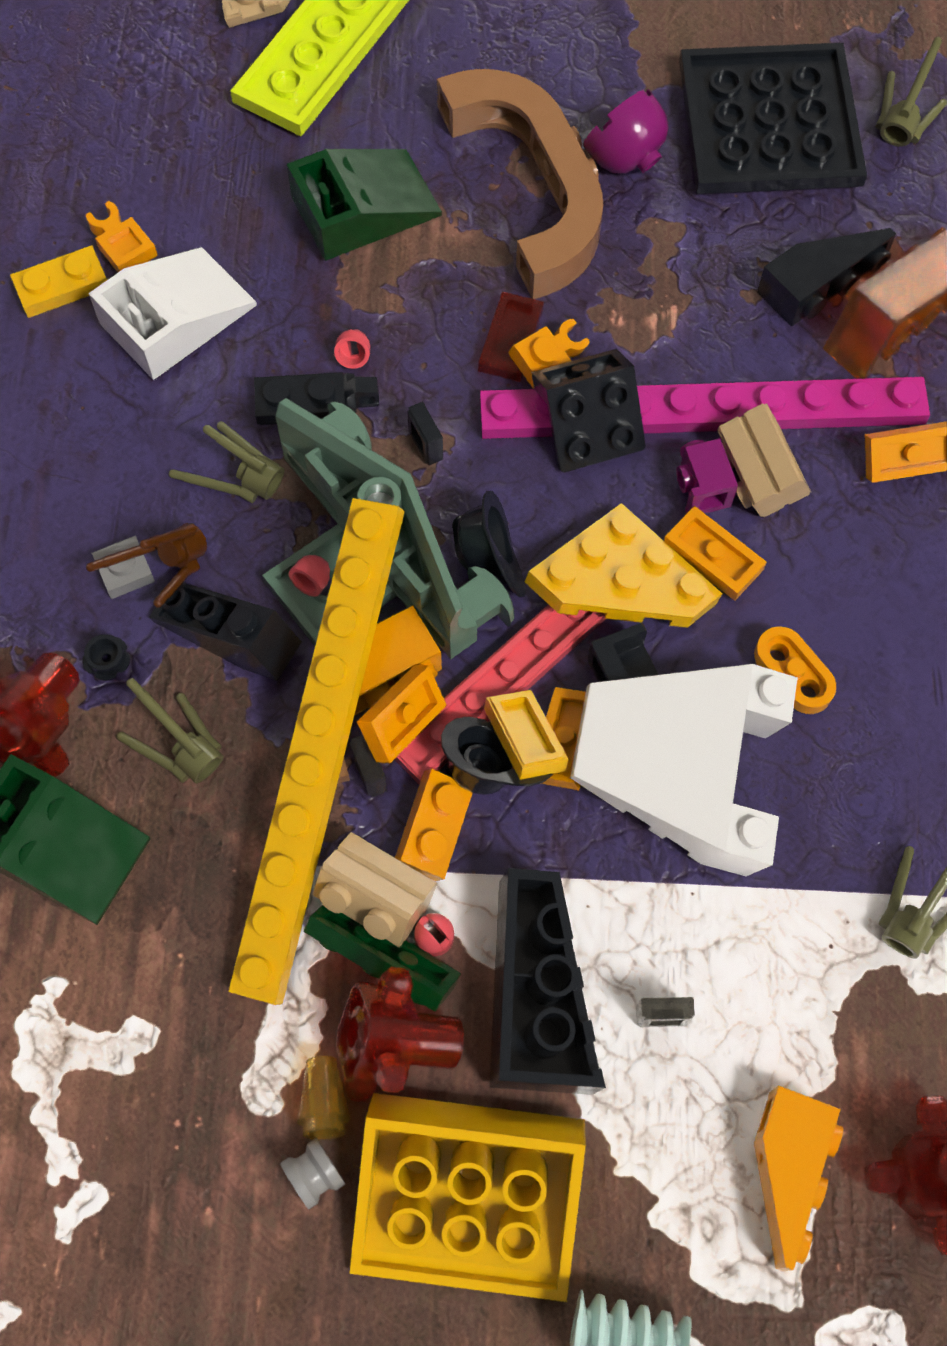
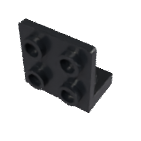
M618 349L531 372L534 389L548 407L557 464L562 472H569L645 449L646 444L635 368Z

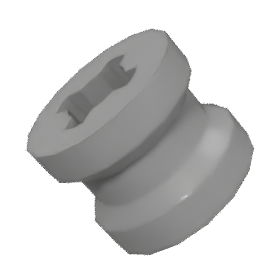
M317 1138L307 1144L304 1154L298 1158L288 1157L280 1163L287 1178L309 1210L318 1204L321 1194L329 1189L337 1191L345 1185V1182Z

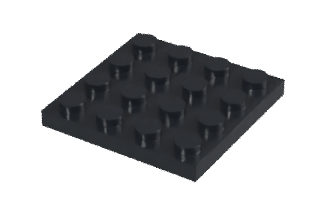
M843 42L681 49L679 65L697 194L864 187L867 171Z

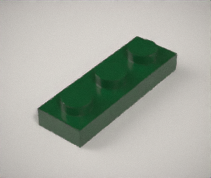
M324 905L319 907L310 916L304 929L306 934L318 940L324 948L341 954L362 967L368 975L382 979L405 993L414 1003L424 1005L434 1012L437 1011L453 991L462 974L407 940L400 947H397L386 939H376L365 930L363 925L343 913L329 911Z

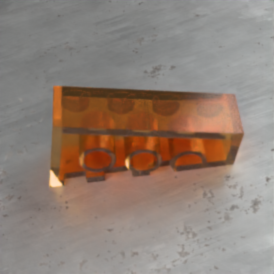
M945 227L936 231L924 245L920 246L918 243L913 245L897 262L894 263L891 260L886 262L872 278L868 280L865 278L859 279L847 292L845 299L848 303L825 343L823 350L856 379H866L872 374V368L879 356L888 361L899 352L900 345L912 333L916 336L920 335L937 318L941 311L943 313L947 312V229Z

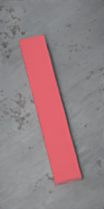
M548 604L444 697L447 706L394 760L418 784L421 782L424 771L431 768L439 771L448 763V759L441 747V734L446 724L462 717H474L490 721L484 710L486 697L529 690L605 621V614L579 610L577 615L560 614Z

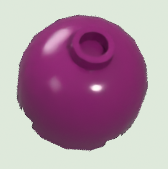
M649 89L646 92L641 90L627 98L607 115L609 120L603 126V131L596 125L583 142V147L602 168L616 174H627L637 168L644 173L662 158L658 150L667 139L669 128L667 116L653 93Z

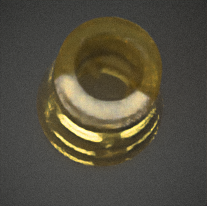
M332 1056L311 1057L306 1060L297 1124L303 1126V1137L307 1139L327 1140L341 1137L346 1134L345 1123L350 1121V1114L339 1069L337 1068V1058Z

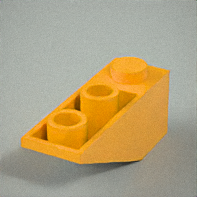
M414 606L377 624L354 715L371 708L414 665H429L434 678L437 676L438 671L442 670L441 651Z
M777 1086L769 1092L754 1140V1147L775 1268L785 1272L794 1270L796 1262L803 1264L809 1253L813 1232L806 1230L811 1209L819 1210L825 1198L828 1178L821 1175L827 1156L833 1158L838 1151L843 1135V1126L837 1124L841 1109L782 1086Z

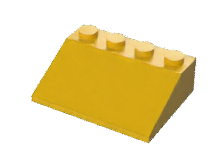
M373 1093L365 1120L349 1274L567 1302L586 1148L585 1119Z

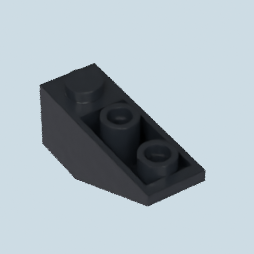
M891 228L796 244L764 266L757 293L791 327L805 317L811 319L819 314L827 302L837 294L840 296L846 295L856 286L861 277L868 272L872 274L877 273L888 263L891 258L889 251L896 233Z
M184 582L161 607H155L149 616L154 623L244 670L276 681L302 643L275 610Z

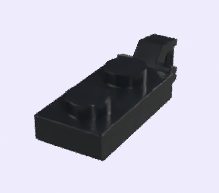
M343 372L254 378L255 417L259 425L277 424L275 417L279 402L285 398L320 419L329 415L328 403L331 402L342 403L355 413H357V408L379 406L377 377H355L354 373L343 374Z

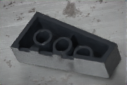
M508 868L499 881L489 1088L593 1095L606 1088L602 1068L599 1069L594 1047L596 1040L592 1021L588 1019L582 991L584 984L581 969L577 967L572 939L574 937L560 872Z

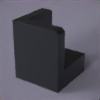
M643 623L591 642L587 661L598 682L658 675L644 646L647 630Z

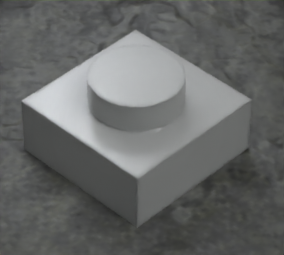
M136 536L95 551L92 555L94 560H98L102 557L138 546L139 542ZM144 555L98 569L111 599L155 582Z

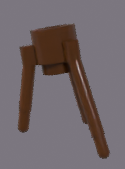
M185 523L170 532L143 539L138 546L89 562L86 565V570L93 572L157 550L159 558L164 564L180 568L178 573L154 599L153 605L159 608L172 596L188 576L200 570L197 559L207 551V542L203 532L196 525Z

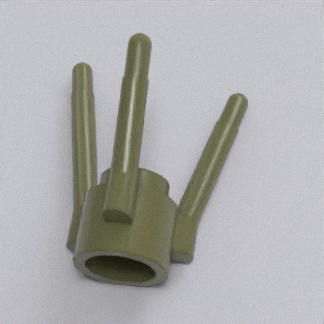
M936 37L933 40L906 100L899 101L892 107L895 72L890 71L887 74L881 115L875 126L880 130L881 137L891 145L900 147L906 146L910 142L918 143L923 131L947 105V100L941 99L921 120L919 107L915 104L942 43L941 37Z
M221 421L217 423V428L223 434L210 425H205L203 432L242 460L236 473V478L242 481V486L174 469L168 473L169 477L237 495L250 503H254L257 496L265 500L273 496L283 479L284 468L267 458L235 430Z
M129 678L126 682L127 686L177 739L178 742L171 751L176 758L173 761L124 732L116 734L117 740L169 770L181 783L190 778L197 784L208 778L223 760L224 756L219 752L222 746L210 735L185 694L178 693L176 699L198 736L193 732L186 734L135 679Z
M907 846L904 849L902 860L899 864L887 909L878 924L885 928L881 938L888 946L902 955L918 959L921 952L926 955L929 953L935 941L947 929V913L932 928L931 925L934 920L930 916L947 889V867L920 909L912 905H906L903 911L899 910L914 855V848Z

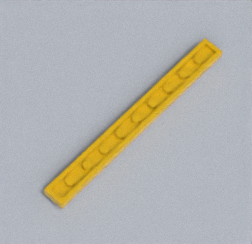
M352 498L228 991L230 993L273 1005L283 1004L405 513L399 506Z

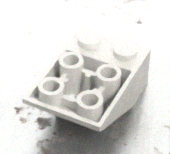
M202 247L124 268L89 293L100 325L153 380L257 306L256 301Z

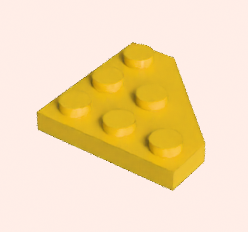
M622 503L529 570L525 579V583L560 614L577 615L579 610L601 612L605 614V619L640 623L643 622L644 618L669 620V626L685 628L691 626L713 608L723 594Z

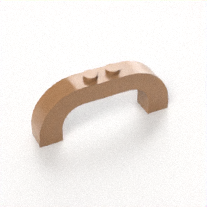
M473 69L437 78V107L452 138L477 130L492 128L513 133L528 146L563 217L550 229L517 240L516 268L532 300L566 287L576 280L592 261L598 247L603 213V196L598 170L592 158L587 159L584 154L581 137L575 126L570 127L559 105L550 94L536 83L517 74L493 69Z

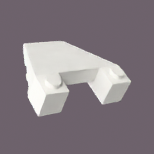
M755 664L590 683L586 689L570 778L622 813L630 812L650 826L648 830L660 838L668 837L689 851L688 856L700 864L746 877L773 865L779 816L733 804L743 732L766 739L792 723L798 677Z

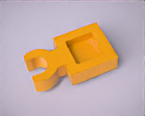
M110 201L105 203L109 215L105 220H97L91 212L86 214L91 232L98 236L95 240L99 250L117 272L127 267L148 262L158 256L155 245L132 217L122 222L118 208L114 203Z
M574 319L564 321L554 335L545 326L514 344L509 350V356L533 389L534 384L531 372L570 362L571 359L569 357L572 358L580 355L590 343L588 338H584L580 342L570 340L567 333L577 324Z

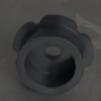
M107 634L92 638L85 647L82 659L85 670L89 674H95V677L99 680L108 681L116 678L117 673L125 672L130 664V655L126 652V643L118 637ZM105 655L111 656L108 662H104L102 659Z

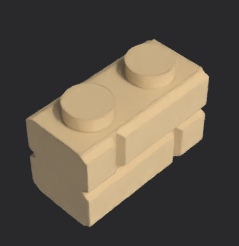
M762 403L745 412L742 417L737 416L719 426L717 431L723 441L722 444L731 468L735 467L741 480L737 482L736 493L745 509L753 506L761 517H766L784 508L786 504H792L810 494L811 490L767 403Z
M350 832L341 842L338 849H335L323 863L312 895L320 899L329 911L343 913L363 925L372 937L380 940L386 939L400 947L412 929L415 928L418 920L427 911L437 882Z

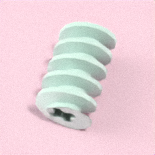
M580 1289L569 1346H690L691 1317L683 1316L674 1330L671 1313L662 1310L652 1325L648 1306L639 1305L630 1319L626 1300L618 1299L611 1312L607 1313L605 1295L596 1294L589 1307L586 1308L583 1290Z

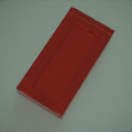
M502 291L478 362L479 372L518 382L521 381L523 374L508 352L514 344L537 332L544 310L543 301Z

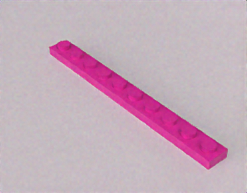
M924 377L637 386L644 434L717 431L720 425L737 416L742 417L745 412L762 403L768 404L781 429L926 425L930 417ZM535 389L480 391L482 439L553 437L547 404Z

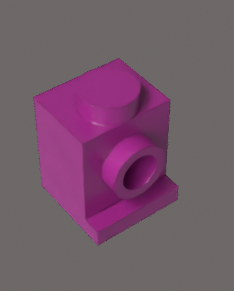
M721 439L707 442L704 440H694L683 445L679 450L682 461L681 465L676 468V476L682 493L688 492L689 494L685 508L686 514L694 506L703 513L731 507L738 484Z

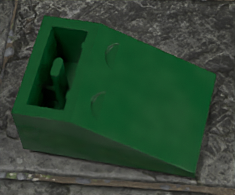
M324 149L286 164L291 197L325 261L442 216L441 209L407 149Z
M10 754L0 769V873L98 925L151 838L54 776Z

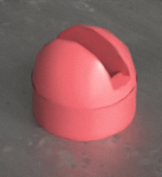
M358 329L343 331L335 343V358L339 364L346 368H360L369 359L370 342L366 334ZM350 341L357 343L359 354L352 355Z
M317 555L304 556L290 569L289 578L301 592L317 597L330 580L329 564L323 557Z
M438 913L423 916L418 920L414 928L415 944L432 956L445 954L454 942V927L451 921ZM431 922L446 939L439 944L434 936L424 927L425 924Z

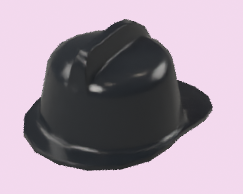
M488 490L483 495L482 505L465 512L453 520L452 529L458 560L466 570L469 567L476 566L489 571L494 576H503L511 590L518 597H524L526 593L525 582L511 544L504 509L496 494Z
M474 717L456 718L446 724L441 734V747L448 759L446 772L462 788L472 793L481 795L493 794L506 785L533 786L545 782L553 775L548 774L520 780L490 721Z

